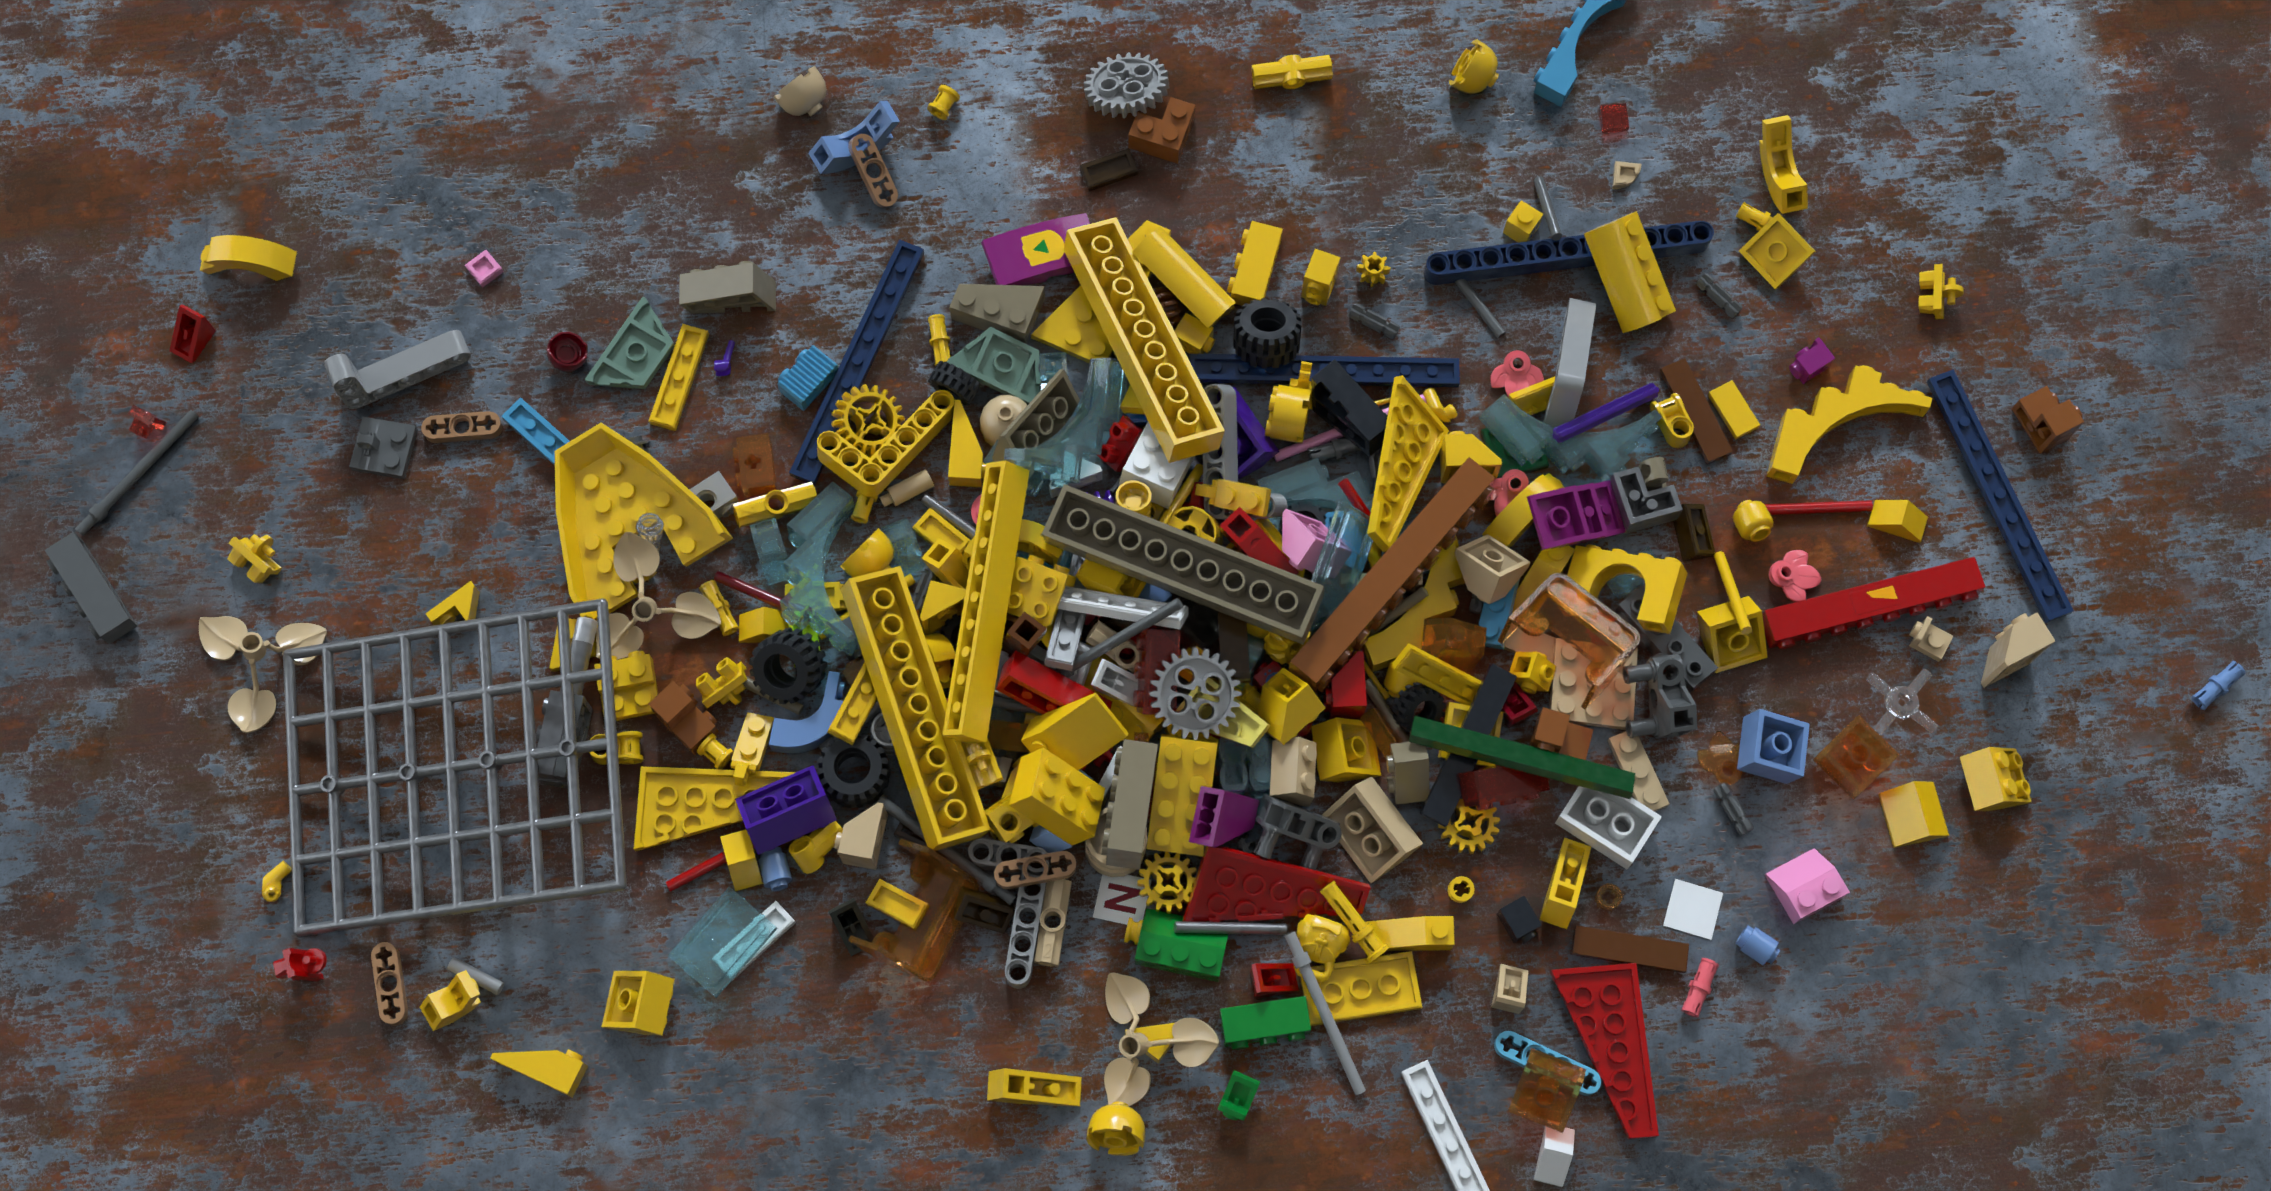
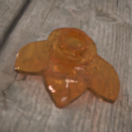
M1717 731L1710 740L1709 749L1697 751L1699 764L1704 770L1714 773L1715 778L1720 783L1729 785L1737 783L1742 776V771L1737 770L1740 742L1733 745L1725 734ZM1723 768H1730L1732 775L1726 776L1723 773Z

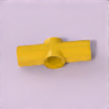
M1288 55L1282 57L1278 62L1256 64L1251 67L1252 81L1255 89L1282 85L1285 89H1296L1302 87L1306 82L1328 80L1333 77L1332 62L1329 55L1301 58L1299 55Z
M808 482L784 490H772L766 495L735 503L732 507L739 528L769 519H779L783 515L817 506L819 502L815 487L812 482ZM772 499H777L782 503L783 508L773 510L768 502Z

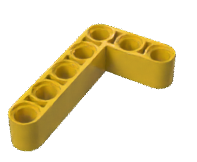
M946 390L934 392L871 458L833 431L823 432L817 438V457L822 464L867 497L878 496L951 421L954 412V397ZM944 405L947 408L939 409L937 406ZM921 423H927V424H929L930 426H928V427H922V426H920L919 424H921ZM904 441H909V442H911L912 444H911V445H903V444H901V443L904 442ZM827 446L834 447L833 450H826L824 448ZM889 459V460H893L894 463L887 464V463H885V462H883V461ZM853 462L855 463V465L847 466L845 465V463ZM867 478H874V479H876L877 481H875V482H867L866 479H867Z

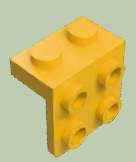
M1029 554L1028 559L1017 556L1007 613L1020 617L1025 611L1040 624L1049 627L1053 623L1065 586L1074 587L1077 577L1070 575V569L1055 563L1053 568L1045 566V560Z

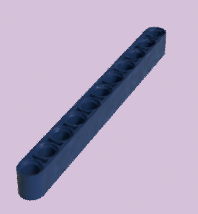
M1706 221L1643 227L1648 241L1653 245L1651 249L1655 259L1704 252L1714 235L1712 225ZM1694 234L1702 235L1705 240L1697 239ZM1577 235L1562 237L1557 241L1544 239L1433 253L1426 261L1424 277L1432 285L1455 283V281L1461 279L1475 281L1596 266L1585 236ZM1674 237L1679 243H1672L1668 238ZM1563 250H1570L1574 255H1565ZM1543 253L1546 254L1548 258L1541 259L1536 254ZM1517 256L1522 262H1514L1510 257ZM1484 260H1493L1495 265H1487ZM1461 262L1466 263L1469 268L1462 269L1457 264ZM1439 266L1443 271L1435 272L1431 267Z

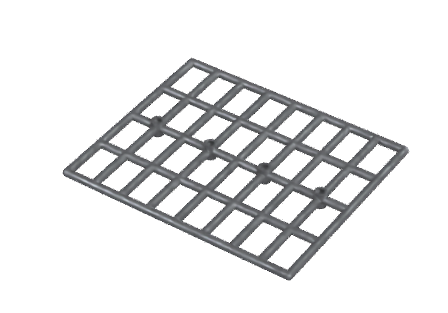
M601 598L287 649L283 652L293 921L296 936L301 937L623 891L626 889L627 879L609 610L606 599ZM597 611L601 668L572 673L569 615ZM557 617L561 675L532 679L529 622ZM517 624L521 681L492 685L489 628ZM478 630L481 687L453 691L450 634ZM438 636L441 693L414 698L411 641ZM399 643L402 700L375 704L372 647ZM360 649L363 706L336 710L333 653ZM322 655L324 712L297 716L295 659ZM602 680L605 738L577 742L573 684ZM561 686L565 739L559 745L536 749L533 690ZM521 692L525 750L497 755L493 697ZM482 699L485 751L478 758L457 761L454 703ZM442 705L445 763L418 767L414 709ZM403 711L405 764L399 770L378 773L375 715ZM364 717L366 775L340 779L338 774L336 721ZM325 723L327 776H324L321 782L300 785L297 727ZM606 750L610 809L581 813L578 759L586 752ZM566 756L569 815L541 819L537 760ZM526 762L529 821L500 825L497 771L503 765ZM486 768L489 827L460 831L457 772ZM446 774L449 833L421 837L418 783L424 777ZM406 780L409 838L381 842L378 784ZM367 786L369 844L342 848L339 795L343 794L346 789ZM327 792L330 850L303 854L300 796ZM611 820L615 880L586 884L582 824ZM570 826L574 886L545 890L541 830ZM530 832L533 892L504 896L501 836ZM489 838L493 897L464 902L461 842ZM449 844L452 903L424 907L421 848ZM410 850L412 909L384 913L382 854ZM370 856L373 915L345 919L342 860ZM331 861L333 920L305 924L303 865Z

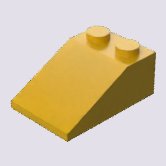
M1095 692L1031 719L1021 742L1030 753L1045 748L1075 769L1080 770L1125 739L1129 733Z

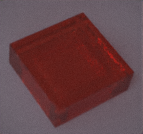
M1626 103L1600 105L1599 115L1602 133L1629 130Z

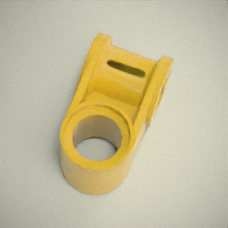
M1673 393L1666 400L1658 403L1656 401L1651 402V414L1660 427L1666 442L1673 448H1683L1686 446L1693 433L1694 426L1680 396L1677 393ZM1674 429L1683 430L1685 435L1676 434Z
M638 731L617 733L619 764H638L643 762V756L640 755V739L643 738V733ZM605 734L595 735L590 740L605 738ZM595 751L589 752L596 763L607 765L606 753L597 755Z

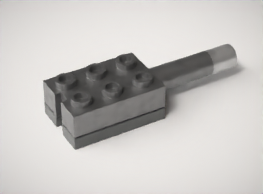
M577 618L571 643L572 673L588 669L598 622L592 618ZM584 683L573 684L577 742L586 741L593 713L592 707L586 698L582 696ZM560 688V692L550 690L549 698L544 699L542 714L545 716L543 724L539 725L536 731L537 748L556 746L565 739L562 688ZM566 756L537 760L538 780L541 784L568 789ZM582 756L578 759V773L581 765Z

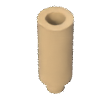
M924 469L887 488L888 493L879 498L884 507L892 503L896 507L933 488L934 484L927 470Z

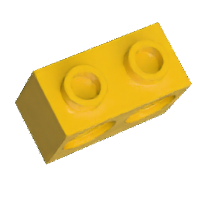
M1318 249L1314 250L1304 276L1301 297L1305 298L1308 303L1327 305L1337 279L1341 257Z
M1012 792L984 810L992 830L998 839L1005 843L1008 841L1013 843L1025 835L1023 831L1031 825L1033 827L1039 826V824L1009 806ZM1010 814L1013 823L1009 829L1004 830L1001 826V820L1005 815Z

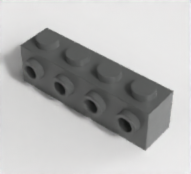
M72 532L45 549L50 558L46 561L54 574L57 575L59 573L64 581L60 582L62 588L69 596L74 595L77 603L74 604L75 608L83 618L88 617L91 622L88 628L97 640L102 638L108 644H111L138 626L92 553L76 533Z
M1642 585L1618 605L1615 610L1617 621L1624 628H1629L1635 635L1634 638L1638 645L1643 649L1647 648L1653 656L1658 653H1665L1667 655L1678 654L1684 666L1685 687L1691 693L1711 677L1718 667L1675 619L1670 634L1644 630L1637 620L1645 593V585Z

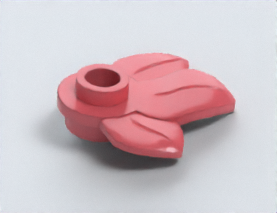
M1520 350L1508 353L1504 358L1503 364L1493 370L1490 379L1491 388L1504 387L1509 399V394L1544 381L1541 370L1532 365L1529 356ZM1514 359L1521 360V368L1517 369L1513 366Z
M1511 469L1502 478L1494 479L1492 485L1494 491L1490 495V500H1494L1496 517L1529 485L1528 477L1523 471ZM1514 478L1520 480V485L1517 488H1512L1510 485L1511 480Z
M1792 550L1786 553L1783 560L1772 564L1769 571L1771 583L1781 587L1786 597L1793 602L1806 600L1805 590L1816 587L1822 581L1819 572L1814 567L1807 565L1808 553L1803 550Z

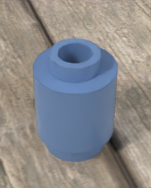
M776 847L771 851L759 854L760 859L758 863L764 887L771 888V891H780L787 888L788 883L792 881L786 854L782 852V849Z
M1749 925L1745 927L1735 943L1741 947V952L1762 966L1766 962L1772 964L1780 952V949L1777 948L1778 941L1757 927L1752 928Z

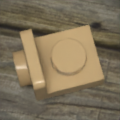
M1927 616L1922 622L1917 621L1909 634L1913 639L1909 646L1939 662L1944 656L1953 635L1930 624L1932 618Z

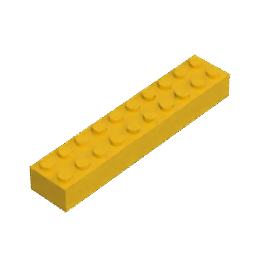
M1117 217L1068 229L1063 250L1168 462L1172 463L1219 449L1225 430L1137 257L1132 253L1133 249Z
M901 566L849 578L840 590L929 853L981 838L991 829L961 741L942 736L947 700Z

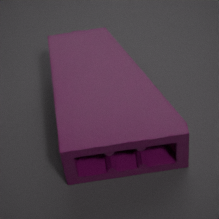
M1201 786L1189 842L1216 848L1253 829L1259 800L1225 790Z

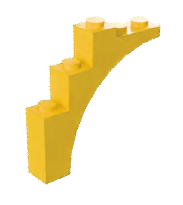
M1855 366L1849 375L1845 393H1841L1839 389L1834 387H1821L1815 397L1811 415H1808L1807 412L1801 409L1786 410L1780 422L1766 476L1793 484L1810 449L1825 434L1840 424L1860 416L1877 413H1905L1923 417L1931 406L1932 398L1925 396L1920 391L1900 389L1893 383L1882 384L1880 383L1882 373L1875 371L1869 366Z
M1457 537L1447 550L1442 548L1438 555L1439 559L1430 569L1424 586L1429 596L1410 608L1398 621L1387 629L1369 637L1362 647L1372 672L1388 667L1389 663L1398 657L1408 643L1427 653L1434 650L1435 641H1438L1434 626H1429L1428 624L1455 614L1459 601L1455 591L1450 590V588L1465 583L1455 556L1456 548L1459 547Z

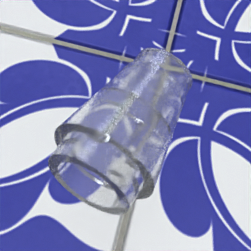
M643 514L636 523V530L640 537L651 542L659 551L664 523L657 514Z

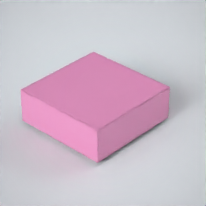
M484 250L465 265L466 269L482 288L504 272L487 250Z

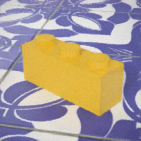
M1252 221L1250 229H1244L1241 239V245H1245L1242 254L1237 253L1234 268L1238 269L1236 278L1230 277L1227 292L1231 293V298L1236 302L1235 304L1242 306L1245 303L1250 304L1252 300L1260 301L1261 298H1265L1282 239V228Z

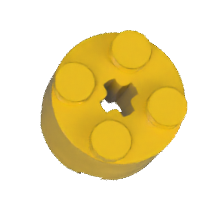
M1285 385L1273 386L1265 436H1270L1271 439L1303 443L1304 427L1307 424L1310 406V389Z

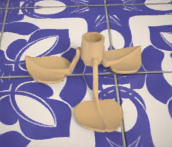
M625 532L618 541L614 552V568L623 581L629 582L638 578L639 599L632 607L634 618L631 621L622 613L609 614L611 655L621 659L627 657L628 653L637 651L643 643L644 633L639 627L634 625L637 621L645 622L650 620L655 614L675 613L671 622L673 629L678 635L689 639L701 637L720 626L721 618L717 609L702 594L696 592L680 594L676 599V608H657V604L652 598L644 596L643 576H650L656 572L660 563V556L657 548L650 541L632 532ZM597 627V632H596V643H597L596 657L600 659L599 634H598V627Z
M230 616L200 617L199 636L208 655L214 659L225 661L231 659L236 650L242 651L245 658L249 660L253 690L248 688L240 689L230 697L228 702V713L232 721L242 732L251 733L261 729L272 719L276 711L277 704L274 694L269 690L259 691L256 661L261 660L265 656L266 649L277 653L282 652L283 655V652L287 649L323 644L327 635L326 628L311 623L287 625L277 632L276 642L280 647H276L270 644L268 640L263 642L258 633L248 632L244 622L238 618ZM317 656L295 659V665L308 664Z
M1114 972L1109 973L1105 995L1111 1017L1120 1024H1127L1132 1019L1134 1020L1130 1028L1126 1030L1127 1035H1124L1119 1042V1050L1127 1058H1117L1108 1064L1104 1075V1085L1108 1105L1119 1101L1131 1106L1145 1097L1151 1084L1150 1073L1145 1068L1138 1067L1139 1060L1136 1058L1137 1056L1144 1055L1149 1047L1174 1044L1173 1055L1175 1059L1184 1066L1195 1067L1202 1065L1211 1057L1219 1046V1039L1215 1031L1207 1023L1197 1018H1183L1175 1022L1172 1027L1174 1039L1149 1041L1144 1034L1134 1033L1139 1022L1138 1014L1144 1013L1149 1007V990L1145 983L1136 977Z

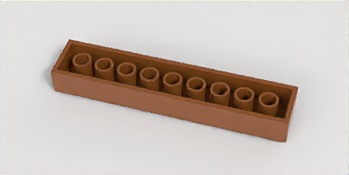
M1469 457L1290 661L1288 671L1309 684L1315 694L1318 690L1323 693L1325 688L1330 685L1334 672L1336 670L1340 671L1350 660L1349 657L1352 651L1355 649L1358 652L1368 641L1367 637L1370 634V630L1377 631L1386 620L1385 616L1388 610L1394 611L1404 598L1402 596L1405 594L1406 589L1408 588L1411 591L1418 584L1424 568L1430 570L1439 559L1438 555L1442 548L1447 550L1453 544L1459 528L1465 530L1473 520V515L1477 508L1482 510L1491 499L1490 495L1494 491L1492 485L1495 477Z

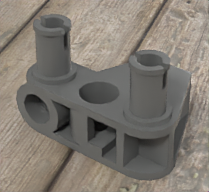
M1658 653L1649 658L1646 664L1623 667L1622 674L1625 683L1648 681L1650 716L1645 719L1626 721V733L1630 738L1652 735L1656 739L1683 736L1698 729L1696 703L1685 687L1684 666L1678 654L1667 655L1665 653ZM1668 665L1667 671L1663 674L1664 668Z
M1264 793L1255 819L1262 825L1261 828L1264 830L1254 853L1271 859L1279 835L1282 836L1284 834L1308 844L1299 866L1316 870L1323 851L1326 852L1339 843L1342 835L1340 823L1308 811L1291 802Z

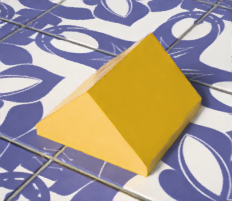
M930 581L920 614L924 634H932L941 629L947 619L953 618L952 615H961L966 589Z
M1913 781L1878 794L1894 848L1949 836L1934 782Z

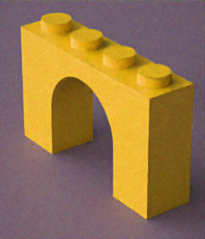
M1591 544L1586 545V547L1576 545L1558 604L1565 616L1591 620L1602 587L1616 576L1632 574L1645 580V593L1637 617L1638 622L1644 630L1666 634L1671 633L1688 574L1681 561L1672 557L1658 559L1647 553L1633 555L1621 549H1612V551L1602 550L1600 547Z

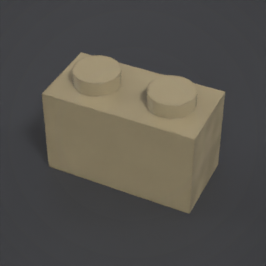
M1411 742L1390 744L1391 756H1386L1387 771L1391 773V777H1386L1388 793H1393L1396 804L1426 801L1429 795V757L1426 746Z

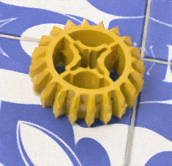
M865 384L861 386L860 391L857 387H853L851 394L843 393V400H838L835 403L838 409L833 410L832 416L837 419L831 423V426L839 428L835 433L842 436L862 453L865 454L867 451L869 458H871L902 426L898 423L903 422L905 417L897 415L902 410V406H893L896 397L893 396L887 399L888 391L886 389L879 394L877 385H874L869 392V388ZM858 402L873 403L870 409H862L861 407L857 409L852 406ZM881 409L886 415L888 427L880 418ZM873 412L870 418L872 420L870 423L872 424L864 429L866 425L864 423L865 418ZM848 415L850 416V420H852L856 425V433H854L850 428L848 422ZM867 433L880 434L884 437L878 441L863 440Z

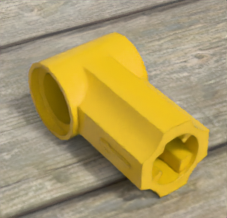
M836 821L824 828H818L809 836H802L790 844L789 852L803 873H813L823 865L824 856L835 846L837 833H842L843 828Z

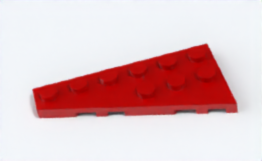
M1206 846L1182 921H1254L1283 919V917L1288 916L1304 918L1307 914L1336 916V911L1320 893L1332 881L1336 882V885L1355 910L1362 914L1371 887L1363 882L1268 859L1224 846L1216 848Z
M1637 963L1551 970V976L1595 1070L1601 1077L1603 1087L1627 1138L1658 1137L1659 1132Z

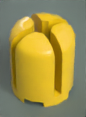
M1194 506L1182 507L1172 511L1164 520V523L1180 530L1186 528L1198 537L1221 546L1223 544V534L1218 521L1201 508Z

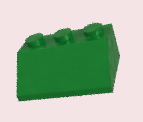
M1147 908L1138 941L1135 964L1218 982L1228 934L1175 933L1174 922H1183L1184 916L1172 913L1167 914V912L1162 911L1156 912V910Z

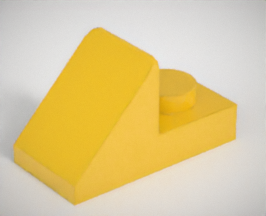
M470 581L425 614L433 625L453 623L456 620V616L460 613L465 620L475 619L480 592Z

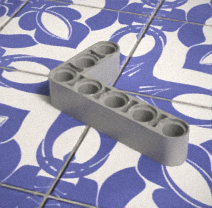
M1569 298L1555 381L1542 425L1543 432L1553 434L1555 427L1575 418L1586 377L1596 303Z
M452 330L360 370L355 368L346 354L333 355L327 358L323 364L334 390L347 408L356 409L463 364L471 358V353L460 330Z
M1211 384L1205 387L1204 391L1218 418H1220L1225 431L1220 445L1222 448L1221 457L1218 454V449L1203 453V484L1212 485V479L1218 480L1220 473L1223 479L1238 482L1236 392L1230 385ZM1219 391L1221 393L1220 402H1218L1217 400V394ZM1271 493L1270 500L1273 507L1271 512L1268 509L1266 517L1248 515L1252 519L1281 517L1284 510L1287 509V500L1281 494ZM1204 497V510L1214 519H1227L1234 512L1224 508L1221 512L1219 507L1209 504V497Z
M976 839L968 848L970 861L980 869L995 871L997 865L1003 862L1001 860L1002 856L1007 852L1016 854L1017 859L1047 854L1044 849L1039 847L989 839ZM979 848H985L989 851V855L983 860L974 857V852ZM1046 860V863H1047V865H1048V875H1049V871H1050V860ZM1023 865L1018 866L1019 872L1010 873L1009 868L1003 869L1004 873L1020 874V881L1025 880L1022 871ZM1029 865L1027 868V873L1033 878L1040 877L1044 871L1043 866L1035 869ZM1047 882L1036 884L1041 889L1036 896H1028L1025 893L1027 886L1019 887L1005 966L1006 980L1011 987L1016 989L1026 987L1032 977L1040 916ZM1025 912H1032L1036 918L1033 923L1024 924L1020 921L1021 915ZM1019 940H1028L1031 943L1028 951L1019 952L1015 949V945ZM1020 967L1026 971L1025 977L1022 980H1013L1010 977L1011 971L1014 968Z

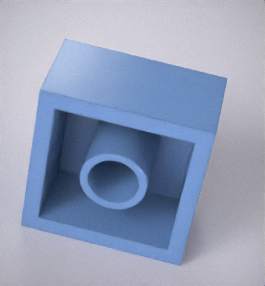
M1762 709L1744 716L1737 770L1785 784L1804 777L1810 724Z

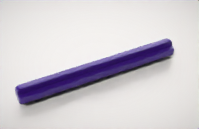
M1654 383L1640 387L1555 427L1552 438L1557 443H1562L1657 398L1659 388Z

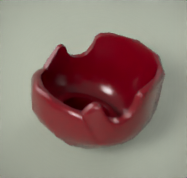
M570 331L560 332L548 342V360L554 368L560 371L573 372L581 368L587 359L588 345L577 334Z

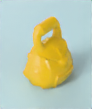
M1307 914L1298 923L1296 934L1303 951H1307L1311 961L1325 965L1324 973L1312 969L1317 982L1321 983L1331 975L1335 959L1347 950L1350 944L1349 928L1330 919ZM1294 966L1297 976L1302 977L1299 968L1296 969Z

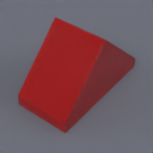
M182 304L178 309L169 351L193 363L216 330L205 316Z
M1255 963L1251 965L1250 975L1255 999L1299 991L1294 963Z

